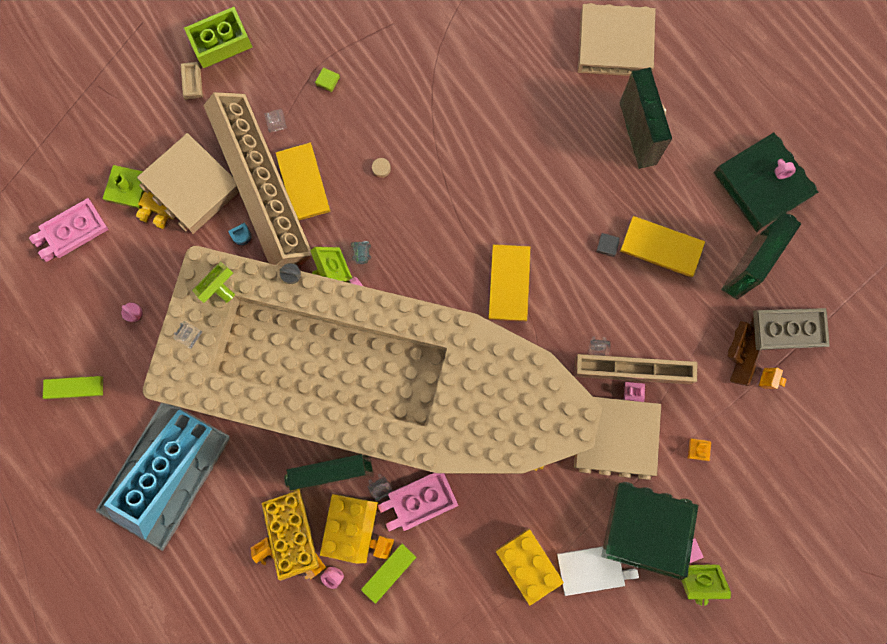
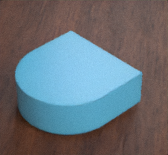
M245 223L228 231L232 240L238 245H246L251 240V233Z

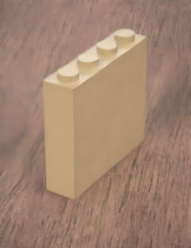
M593 3L583 4L580 14L578 73L650 77L654 69L656 8H649L647 6L631 7L629 5L613 6L611 4L595 5Z
M188 133L137 177L141 182L139 186L146 193L151 192L154 195L152 199L159 206L163 204L167 208L165 212L172 219L176 217L180 221L178 225L185 232L189 230L192 234L239 193L234 178Z
M593 397L603 407L594 448L575 455L574 468H579L581 473H591V470H598L600 475H611V472H617L619 477L631 478V474L639 475L638 479L651 480V476H657L661 404Z

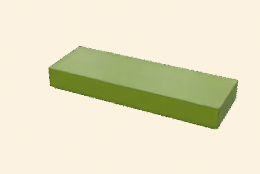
M102 376L43 380V399L103 396Z
M402 543L365 584L361 591L376 604L417 557Z

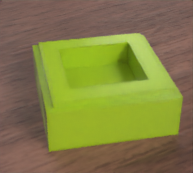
M323 67L315 84L332 92L340 75Z

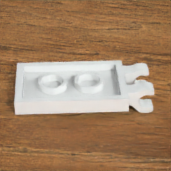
M617 544L557 554L561 579L564 582L562 584L564 595L568 596L625 586L624 580L639 578L637 569L622 570L620 559L635 557L633 549L618 550Z

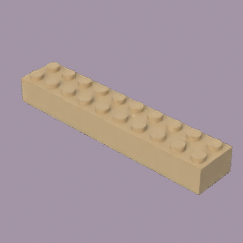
M214 92L204 104V108L268 263L282 267L288 263L297 266L304 264L312 257L311 248L246 95Z

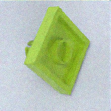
M113 165L102 199L106 202L140 209L141 207L138 203L144 190L139 186L141 182L137 177L144 171Z
M314 247L310 250L317 267L312 274L350 283L349 280L352 279L340 247Z
M220 261L192 291L203 303L214 292L228 303L235 296V293L224 282L233 272Z
M679 565L678 572L688 599H695V602L701 606L704 599L705 606L709 603L708 599L731 598V590L720 565Z

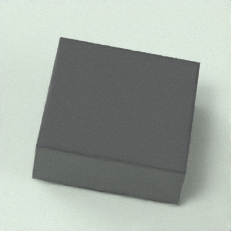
M601 233L596 252L615 257L620 238Z

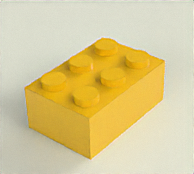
M332 494L320 556L355 564L367 563L378 502Z
M529 528L495 550L529 606L564 583Z

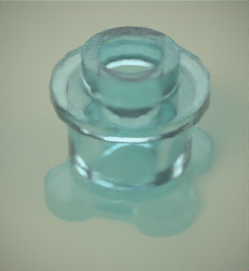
M369 241L351 243V247L354 250L352 260L356 261L357 264L367 263L371 259L369 255V249L371 248Z

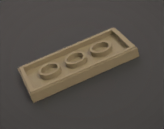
M826 308L753 311L756 350L830 347Z

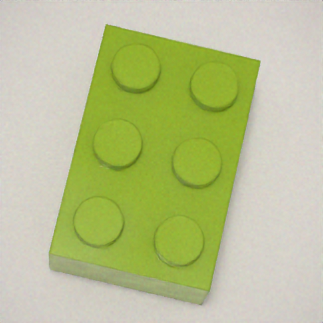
M235 7L184 28L197 59L203 68L253 48Z

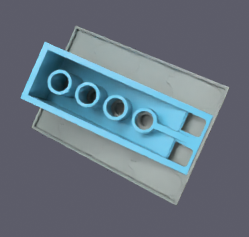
M161 403L98 505L96 512L163 552L194 501L198 491L212 471L214 464L230 439L229 435L180 407Z

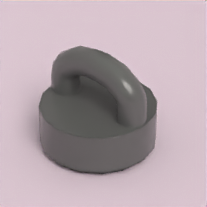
M288 263L280 268V277L287 284H295L301 278V271L297 265Z

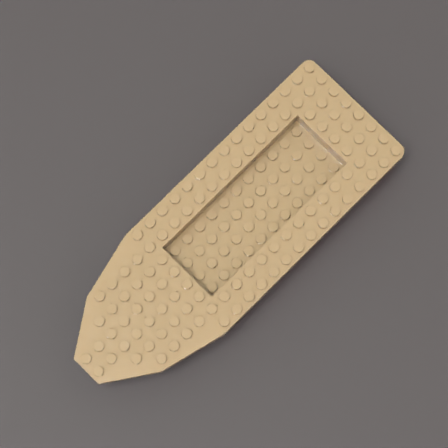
M200 246L190 247L185 254L143 386V394L150 400L433 473L523 474L592 449L595 445L603 408L551 352L478 314L302 271L301 278L297 283L287 284L280 277V268L282 266ZM221 261L233 272L224 284L235 293V296L226 303L214 292L203 303L192 290Z

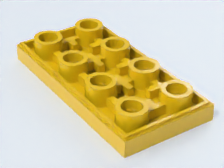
M311 142L275 152L286 192L298 220L331 212Z
M633 216L620 252L693 277L705 241Z
M493 244L489 320L527 322L530 246Z
M300 490L261 503L278 580L281 581L318 568L319 564Z

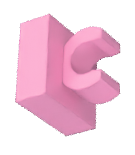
M625 382L623 400L644 402L645 384Z

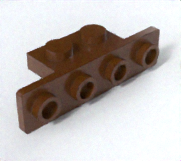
M754 316L751 324L740 321L738 328L735 330L732 345L728 349L727 357L736 363L730 379L734 384L750 385L762 351L756 350Z

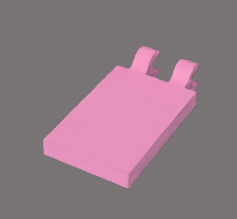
M87 198L38 226L41 231L31 235L29 239L36 247L43 245L47 240L50 246L40 250L38 254L41 259L44 258L45 262L53 259L54 255L61 258L109 229L91 200Z
M432 473L388 494L390 500L377 505L380 513L394 507L398 519L386 524L388 531L400 526L406 531L459 506L444 473Z

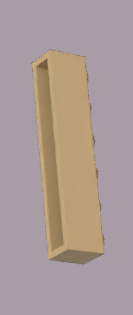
M578 354L575 357L574 377L691 385L697 382V362Z

